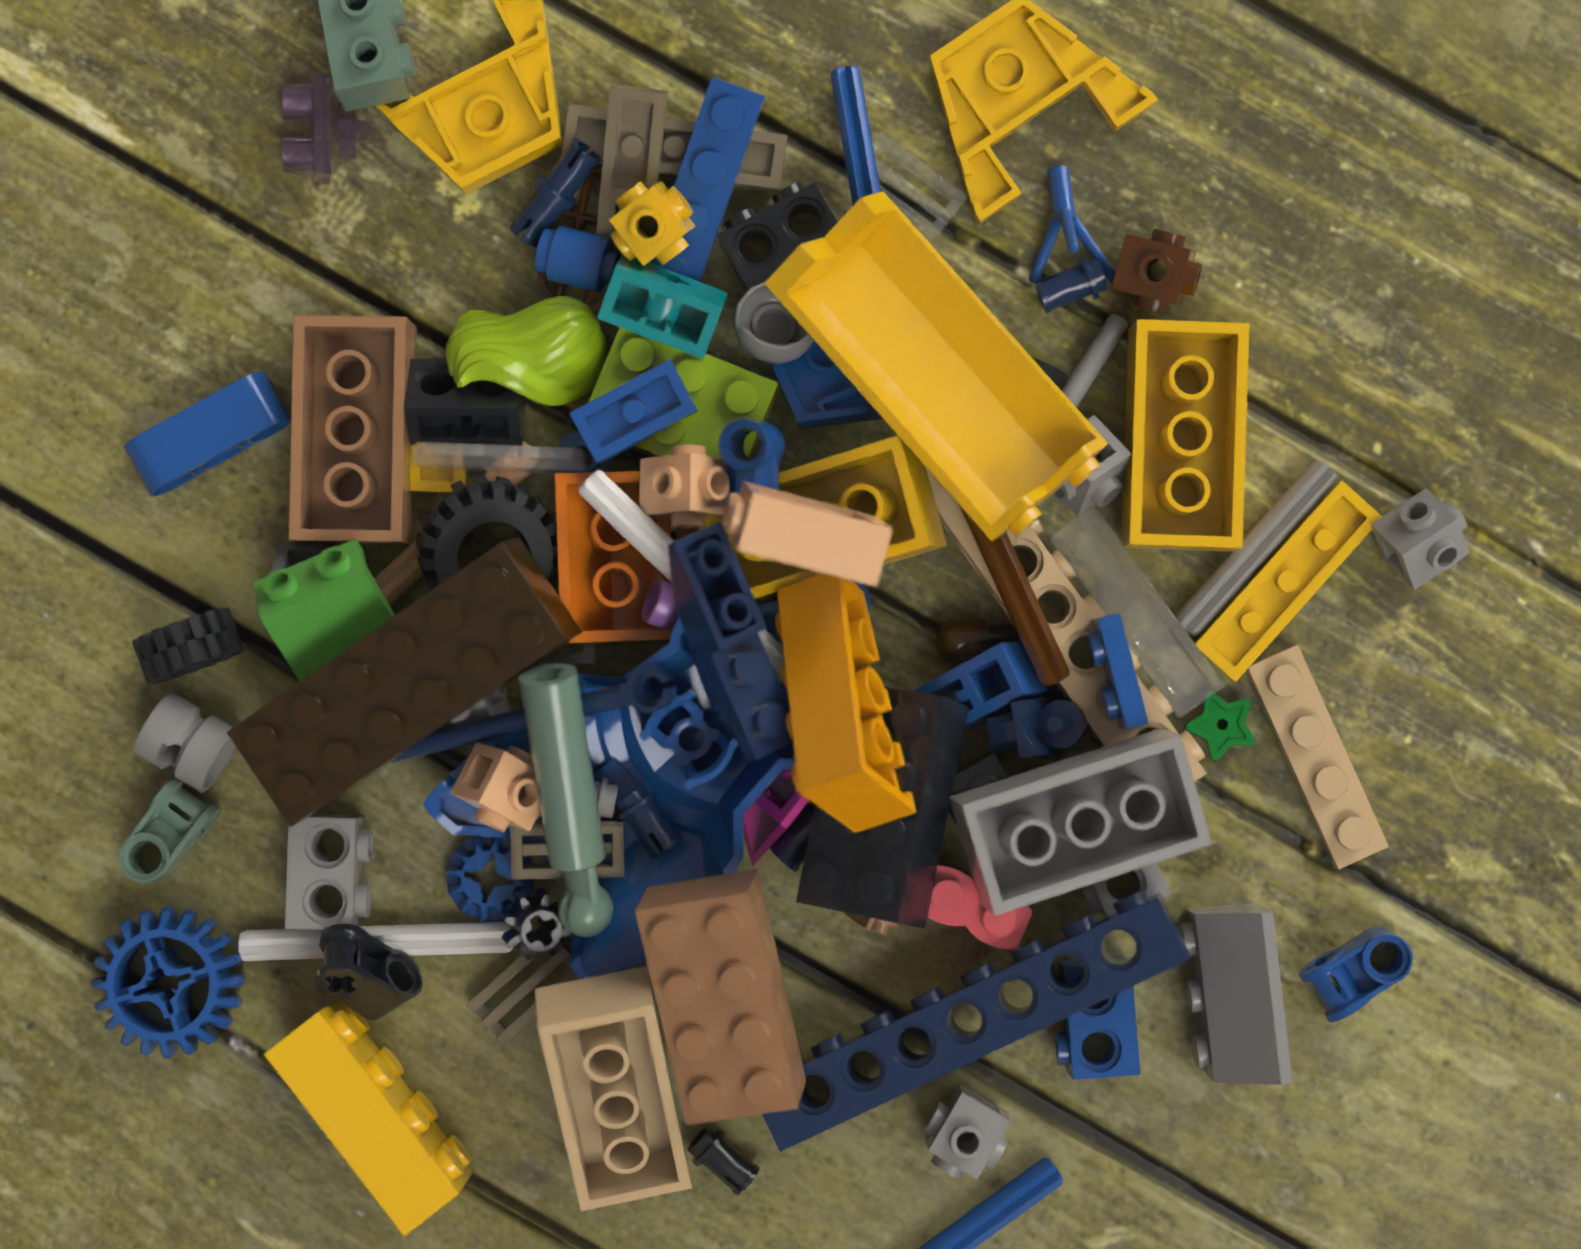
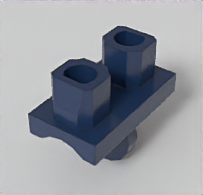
M1026 699L1011 702L1012 714L987 718L991 750L1018 749L1019 758L1063 754L1064 749L1077 745L1083 739L1087 730V719L1084 711L1078 704L1069 700Z

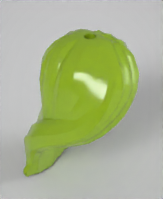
M569 296L547 298L515 314L506 316L486 310H469L457 320L445 349L448 371L454 377L457 387H464L468 383L477 380H488L523 395L533 402L546 406L565 405L590 392L595 387L608 356L606 336L595 315L587 304Z

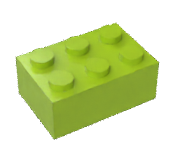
M619 327L589 400L591 402L656 366L671 360L698 412L631 447V449L651 457L672 455V447L676 445H700L706 447L707 456L722 458L718 445L724 428L732 421L742 418L766 422L779 392L778 382L709 354H705L704 359ZM755 431L748 434L744 440V453L749 460H751L760 438Z

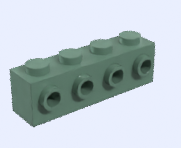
M318 0L334 91L345 111L411 98L407 78L415 77L416 69L409 43H400L398 27L406 25L402 0Z

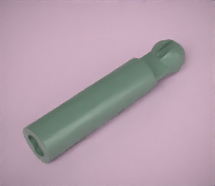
M552 663L530 668L519 676L549 863L554 869L563 871L566 889L560 897L558 916L562 925L571 933L581 937H591L602 932L611 922L613 902L609 893L599 885L596 865L605 858V850L577 671L574 666L569 664Z

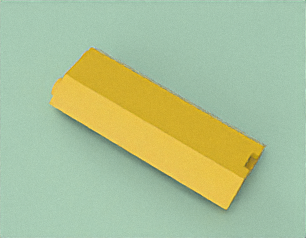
M884 191L861 197L825 237L800 244L764 283L991 541L1008 530L1015 537L1020 535L1042 515L1037 509L1041 503L1068 481L1074 488L1077 487L1100 466L1094 457L1108 445L1107 441Z

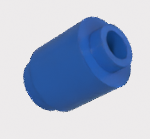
M563 226L558 227L557 230L545 228L537 246L535 270L536 272L546 274L549 281L600 293L605 283H610L615 266L621 258V253L613 250L612 238Z

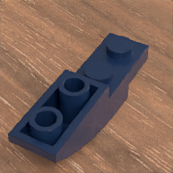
M721 521L668 544L671 576L682 626L700 681L713 712L724 710L746 762L758 760L793 742L786 725V715L790 712V706L758 635V632L766 629L767 626Z

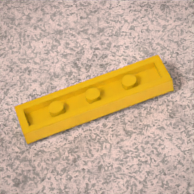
M1342 480L1336 482L1191 646L1231 682H1237L1372 530L1371 524L1383 516Z

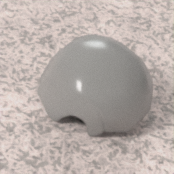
M764 283L750 287L736 306L734 317L736 336L740 345L758 361L779 365L797 360L811 347L814 341Z

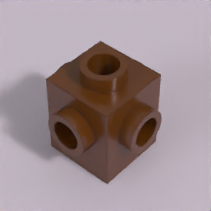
M1153 229L1151 239L1125 234L1111 289L1135 294V306L1166 313L1168 303L1183 305L1185 295H1195L1202 271V264L1194 262L1197 250L1184 247L1186 236ZM1162 261L1166 266V274L1159 281L1155 278L1153 271L1155 265Z

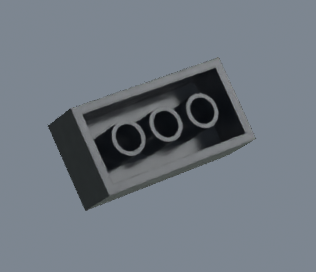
M884 687L888 691L892 710L882 713L883 721L891 736L892 743H900L905 766L895 769L899 788L902 793L907 791L912 793L916 813L854 833L819 806L815 805L796 902L925 929L950 806L949 797L952 796L969 707L940 695Z

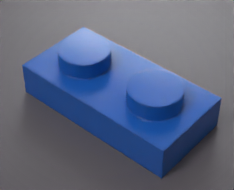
M668 360L570 412V415L596 464L600 465L697 413L698 410L672 361Z
M1120 613L1092 619L1094 631L1086 633V640L1094 666L1103 664L1108 686L1100 688V693L1108 720L1117 719L1120 729H1130L1149 724Z

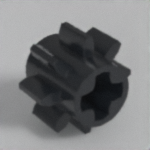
M539 887L536 891L535 897H524L520 892L516 891L514 893L516 902L510 910L499 912V916L511 928L501 936L502 940L508 947L516 946L521 942L520 953L529 961L533 958L535 951H546L552 957L555 956L554 946L560 938L571 935V932L561 924L559 919V901L549 905L550 894L542 887ZM538 915L539 918L537 920L540 927L536 931L531 932L532 924L530 920Z

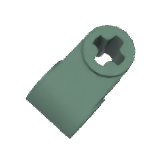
M174 776L158 792L150 803L145 816L123 843L119 851V864L122 872L129 879L140 883L155 882L169 878L176 872L192 848L211 829L222 809L215 803L210 806L205 804L183 787L184 782ZM149 841L156 844L162 854V862L154 872L145 870L139 861L141 847Z

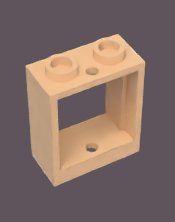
M743 481L740 494L730 493L722 521V526L727 527L728 537L738 551L873 586L878 584L893 528L874 515Z

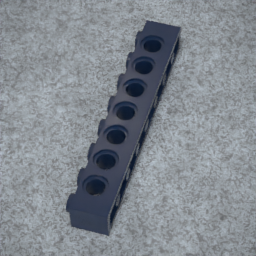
M1143 889L1113 903L1116 914L1097 923L1092 914L1084 916L1062 927L1065 938L1045 947L1041 938L1036 939L1010 952L1014 962L994 971L990 962L961 975L960 978L964 986L944 995L940 986L935 987L911 999L910 1003L913 1010L897 1018H894L891 1011L887 1010L862 1022L860 1026L864 1033L844 1042L839 1033L812 1046L810 1049L814 1057L802 1062L805 1077L808 1075L823 1077L829 1084L830 1097L827 1101L814 1100L809 1096L804 1086L798 1109L762 1114L779 1151L788 1149L1188 961L1190 952L1161 894L1158 893L1147 898ZM1115 930L1129 933L1136 943L1135 954L1125 960L1111 957L1104 946L1105 936ZM1061 955H1072L1078 958L1084 967L1083 979L1074 984L1064 983L1059 980L1053 968L1055 959ZM1011 979H1020L1026 982L1032 990V1003L1022 1008L1010 1005L1003 994L1005 982ZM968 1003L976 1007L981 1015V1027L975 1031H965L958 1027L953 1018L955 1005ZM917 1027L924 1030L931 1042L929 1053L918 1055L910 1052L903 1040L905 1029ZM867 1051L877 1057L880 1063V1074L878 1077L867 1078L859 1074L854 1065L856 1052Z

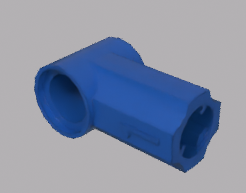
M743 418L729 423L722 431L718 445L720 455L726 463V471L730 481L727 500L731 492L740 494L743 481L779 490V463L785 452V441L780 430L768 422ZM755 431L760 437L761 449L757 457L750 461L744 453L743 446L747 435Z

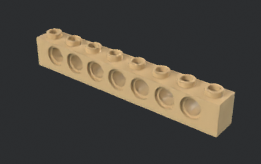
M926 468L942 527L1014 626L959 504ZM1038 519L1017 537L1008 530L1007 534L1013 548L1025 549L1033 559V568L1027 578L1037 600L1043 593L1052 592L1059 595L1064 602L1065 613L1062 619L1055 624L1048 623L1070 671L1066 679L1055 683V685L1066 700L1078 704L1084 711L1087 719V730L1098 746L1101 748L1135 737L1139 731L1147 727L1154 730L1164 728L1178 733L1166 717L1173 712L1166 698L1155 685L1146 689L1138 676L1137 680L1149 724L1130 729H1120L1117 719L1108 720L1100 693V688L1108 685L1103 664L1096 666L1093 664L1087 669H1080L1071 662L1069 657V648L1072 642L1078 637L1086 638V633L1094 631L1091 620L1106 616L1091 595H1087L1083 599L1070 582L1071 579L1076 577V574L1062 553L1056 549L1050 554L1041 542L1038 535L1044 529ZM1130 649L1133 665L1136 670L1141 665ZM1185 730L1181 733V738L1194 782L1207 774L1199 763L1200 760L1205 758V754L1191 734Z

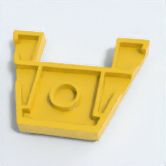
M492 0L514 42V46L415 97L410 92L411 98L374 106L465 195L563 145L543 0Z
M1030 0L1009 1L931 54L929 58L974 219L979 225L1021 196V191L992 151V146L1081 86L1090 96L1114 133L1153 107L1158 101L1152 91L1144 85L1142 87L1137 85L1120 72V67L1105 56L1101 58L1077 40L1076 34Z

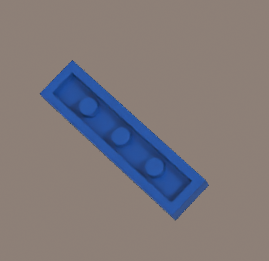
M711 77L674 185L687 200L694 212L689 218L695 227L683 236L689 246L663 266L656 257L650 263L696 281H702L766 98L765 95L725 80Z

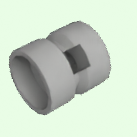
M170 692L157 704L146 720L135 742L134 754L160 769L172 765L175 767V778L203 793L217 780L236 749L235 744L227 734V731L232 729L233 726L216 716H210L206 719L201 718L199 706L175 692Z

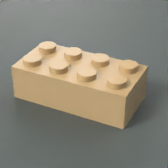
M648 966L535 988L538 1031L580 1210L585 1211L692 1189L685 1143Z

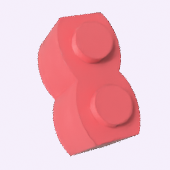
M938 861L928 917L949 926H966L977 939L990 946L1000 949H1017L1033 914L1028 905L994 916L981 905L975 882L965 871L952 864Z

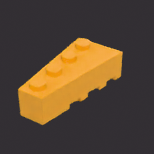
M820 573L778 589L779 613L775 617L778 634L783 641L785 662L781 664V676L789 696L790 712L786 715V725L794 742L796 763L792 765V778L797 791L854 833L916 813L912 793L908 791L902 793L897 780L895 769L905 766L900 743H892L891 736L883 721L882 713L892 710L888 691L884 688L877 672L870 666V663L876 662L880 658L864 591L850 579L826 573Z

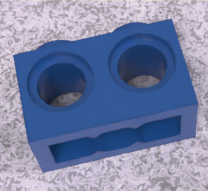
M1125 956L1113 957L1118 960L1127 959ZM1080 960L1058 961L1059 976L1057 978L1064 983L1074 984L1083 979L1084 967ZM1133 987L1063 1019L1064 1031L1055 1032L1057 1064L1067 1065V1072L1073 1080L1141 1075ZM1094 1032L1107 1034L1109 1037V1048L1103 1056L1097 1059H1089L1082 1055V1043L1089 1034Z

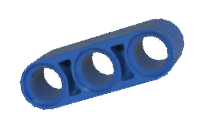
M260 371L237 380L144 431L127 442L124 448L150 496L154 497L185 484L276 434L291 423V417L266 372Z

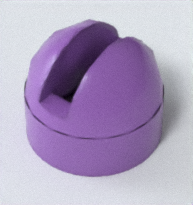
M658 579L646 596L642 609V621L658 628L671 629L674 628L680 616L673 584Z

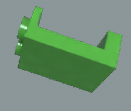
M358 540L330 547L319 555L286 569L276 570L267 577L256 581L253 585L259 618L299 681L395 616L367 567L364 552Z

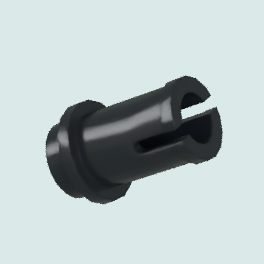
M707 1125L698 1133L687 1149L694 1156L692 1163L695 1166L703 1164L732 1189L735 1195H739L742 1190L744 1191L752 1183L760 1167L757 1164H753L723 1138L725 1131L722 1128H718L715 1131L710 1125Z

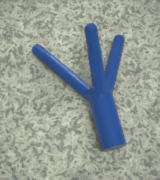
M1056 166L1048 169L1047 175L1053 217L1029 275V281L1034 283V280L1040 279L1062 226L1068 251L1074 254L1079 250L1078 238L1091 258L1098 259L1106 279L1109 282H1113L1116 272L1075 214L1069 167Z

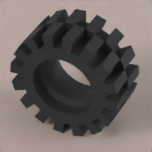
M229 608L211 610L198 616L196 614L187 617V619L179 622H172L168 626L154 629L151 633L143 634L132 641L145 680L149 685L197 672L202 668L226 661L244 651Z

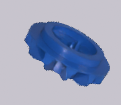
M473 836L455 849L446 868L448 894L452 897L460 912L481 922L503 920L499 916V912L510 910L516 902L514 897L516 891L520 892L524 897L531 896L535 879L513 880V883L506 882L504 885H495L492 893L488 895V900H484L483 882L475 880L473 876H467V872L474 873L475 871L484 870L488 862L491 861L492 854H496L494 861L497 864L496 872L500 875H505L506 879H511V840ZM523 856V864H533L530 856Z

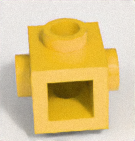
M641 181L615 201L621 211L609 219L616 229L610 235L615 245L629 261L637 257L644 266L656 257L663 266L689 246L683 236L695 227L689 218L694 212L676 187L672 186L670 189H667L661 181L647 189ZM649 215L656 219L658 232L655 236H647L639 225V220L642 216Z

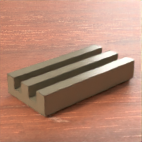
M600 819L602 834H612V840H605L603 843L605 854H613V862H600L597 864V877H624L623 819ZM535 820L530 831L510 825L511 880L563 879V871L554 869L550 864H523V856L548 855L546 842H522V836L545 835L543 820Z
M561 940L554 946L556 955L544 963L493 1011L488 1008L485 1002L530 962L522 955L466 1005L482 1019L481 1022L488 1030L491 1029L497 1036L496 1039L502 1046L537 1016L536 1001L507 1028L500 1019L563 961L570 970L555 984L578 979L570 966L572 952ZM535 951L534 956L531 960H533L541 951Z

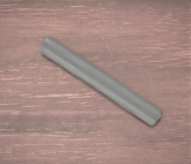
M1321 460L1312 462L1244 537L1243 548L1232 551L1175 614L1174 621L1184 632L1190 636H1197L1206 628L1334 485L1338 478L1334 470Z

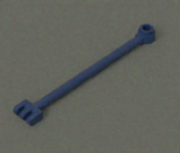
M654 664L638 668L631 673L627 683L580 694L583 716H590L628 706H633L637 710L646 713L665 709L673 702L676 696V685L663 688L662 695L657 697L650 690V681L655 677L661 683H666L675 677L670 670L660 665ZM524 708L443 727L391 763L527 731Z

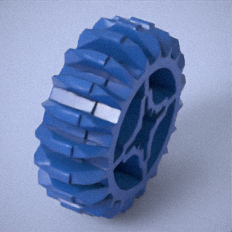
M174 906L163 907L159 914V919L151 909L139 913V925L131 919L120 923L119 927L123 938L111 935L104 940L106 948L114 956L100 955L95 958L94 964L99 969L106 971L107 976L93 979L90 986L97 990H106L107 997L95 1002L94 1008L97 1011L111 1008L114 1016L108 1019L104 1025L109 1031L120 1025L126 1028L121 1036V1044L128 1046L138 1037H141L140 1053L147 1056L153 1053L158 1042L163 1058H171L176 1055L178 1044L186 1055H190L198 1050V1038L207 1045L218 1039L214 1025L223 1029L231 1026L233 1019L224 1008L236 1009L242 1005L243 999L239 995L230 992L229 988L245 984L246 978L242 974H230L229 967L242 961L239 953H233L226 957L222 950L223 947L230 944L232 936L226 933L215 940L210 936L216 928V920L213 918L206 919L196 928L197 911L194 909L185 910L180 916L179 921ZM165 937L186 943L199 954L203 961L195 963L183 961L178 957L174 946H167ZM145 944L148 954L144 956L146 965L145 975L139 983L129 986L131 963L138 950ZM187 973L191 974L190 977L178 982V986L174 988L158 987L152 990L147 989L148 986L159 982V978L164 975H175L178 977ZM209 977V994L206 1004L193 1021L189 1008L193 1007L191 999L192 987L197 981ZM140 1001L153 1002L160 1008L164 1019L170 1018L172 1025L159 1023L149 1018L140 1010L136 1003Z

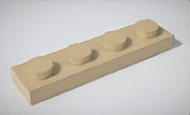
M1292 645L1254 662L1246 670L1247 676L1333 867L1339 870L1388 848L1389 845L1299 645Z

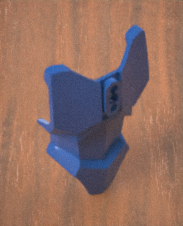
M778 600L758 605L767 626L766 630L783 646V641L778 634L775 617L779 613ZM680 616L671 633L670 643L622 678L577 674L580 694L627 683L629 676L636 669L654 664L667 668L675 677L666 683H661L655 677L650 681V690L657 697L662 695L663 688L676 685V696L673 702L665 709L646 713L637 710L633 706L585 716L584 722L594 781L602 782L603 777L609 778V784L618 785L616 801L641 784H643L647 792L654 790L656 796L652 799L675 832L679 833L682 838L667 851L663 850L661 855L652 859L649 856L650 853L627 820L623 819L624 877L598 878L599 885L609 893L613 902L611 922L602 932L591 937H581L572 933L570 966L579 979L639 968L647 960L635 910L647 887L734 873L744 857L743 814L783 769H792V765L796 763L794 742L758 760L746 762L724 710L714 712L712 710L690 653ZM782 681L780 685L789 703L788 690ZM528 730L485 740L482 743L483 745L508 751L509 747L513 746L531 754ZM468 757L424 801V807L430 815L453 835H476L511 840L510 825L507 826L503 833L479 822L474 818L478 809L450 793ZM602 834L603 841L612 840V834ZM545 835L522 836V842H546ZM605 854L602 862H613V854ZM540 855L547 864H550L548 855Z

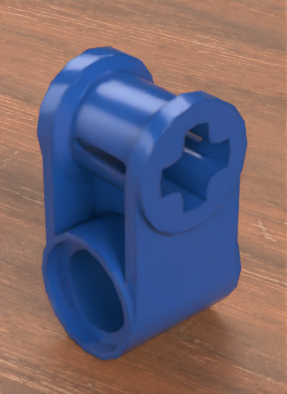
M1372 927L1364 930L1340 947L1315 958L1301 969L1299 976L1303 982H1310L1327 1008L1324 1012L1329 1022H1336L1355 1013L1367 1004L1370 999L1403 980L1409 974L1413 965V954L1410 946L1395 933L1382 927ZM1391 942L1395 949L1392 962L1387 967L1381 969L1372 968L1370 963L1372 949L1379 943ZM1330 977L1333 978L1338 988L1340 989V994L1337 992L1334 985L1330 981Z

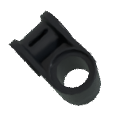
M334 924L321 932L319 946L324 953L323 966L316 973L315 986L323 995L336 999L357 1011L366 1019L378 1020L421 992L423 986L422 975L414 960L407 954L396 951L369 935L363 928L353 924Z

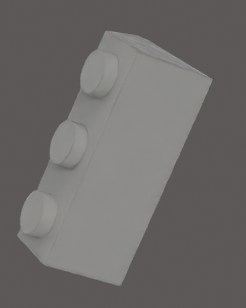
M1254 902L1186 909L1188 923L1180 924V934L1190 952V957L1192 956L1194 978L1186 980V993L1190 1012H1198L1201 1034H1194L1192 1037L1193 1053L1197 1068L1205 1067V1074L1214 1082L1272 1085L1293 1084L1273 911Z

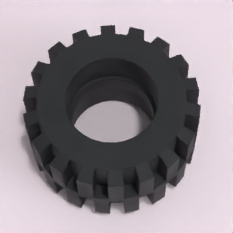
M485 475L473 476L474 483L464 485L460 480L450 485L453 491L444 497L439 493L432 500L435 507L431 513L424 511L420 520L422 532L416 534V547L419 551L417 559L430 590H433L462 570L457 561L458 549L462 540L472 529L490 522L505 523L514 527L549 583L552 577L558 578L556 523L539 499H536L521 484L515 486L509 479L497 476L496 481H488Z

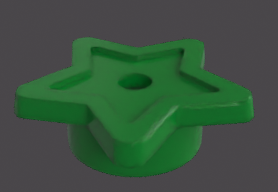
M1206 690L1203 694L1202 713L1184 726V729L1190 734L1202 738L1207 745L1210 759L1213 762L1218 761L1230 746L1251 747L1255 744V738L1245 724L1251 702L1247 698L1226 703L1213 691ZM1221 719L1227 722L1225 730H1220L1217 727V722Z

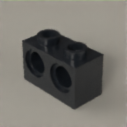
M801 182L789 185L772 197L774 204L757 214L754 213L752 208L743 210L723 223L726 230L718 234L719 244L745 292L752 286L766 282L800 244L825 237L838 223L816 182L803 188ZM801 212L811 213L819 220L820 228L811 236H798L789 227L791 218ZM760 238L769 243L772 252L765 261L751 263L746 261L740 254L743 244L749 239Z
M411 359L404 407L411 446H522L527 397L488 380H477L468 383L464 387H457L454 377L448 371L446 359Z

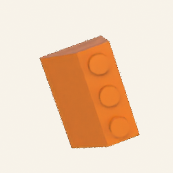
M640 471L603 472L635 504L640 505ZM593 472L555 473L559 598L582 631L581 634L566 644L670 641L673 628H658L643 622L642 609L646 596L655 581L661 579L669 583L671 582L579 494L578 489L580 485ZM650 517L670 536V520Z

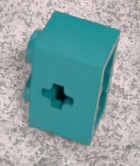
M622 254L615 266L597 319L704 359L728 292L650 262L643 266L638 258L629 261Z

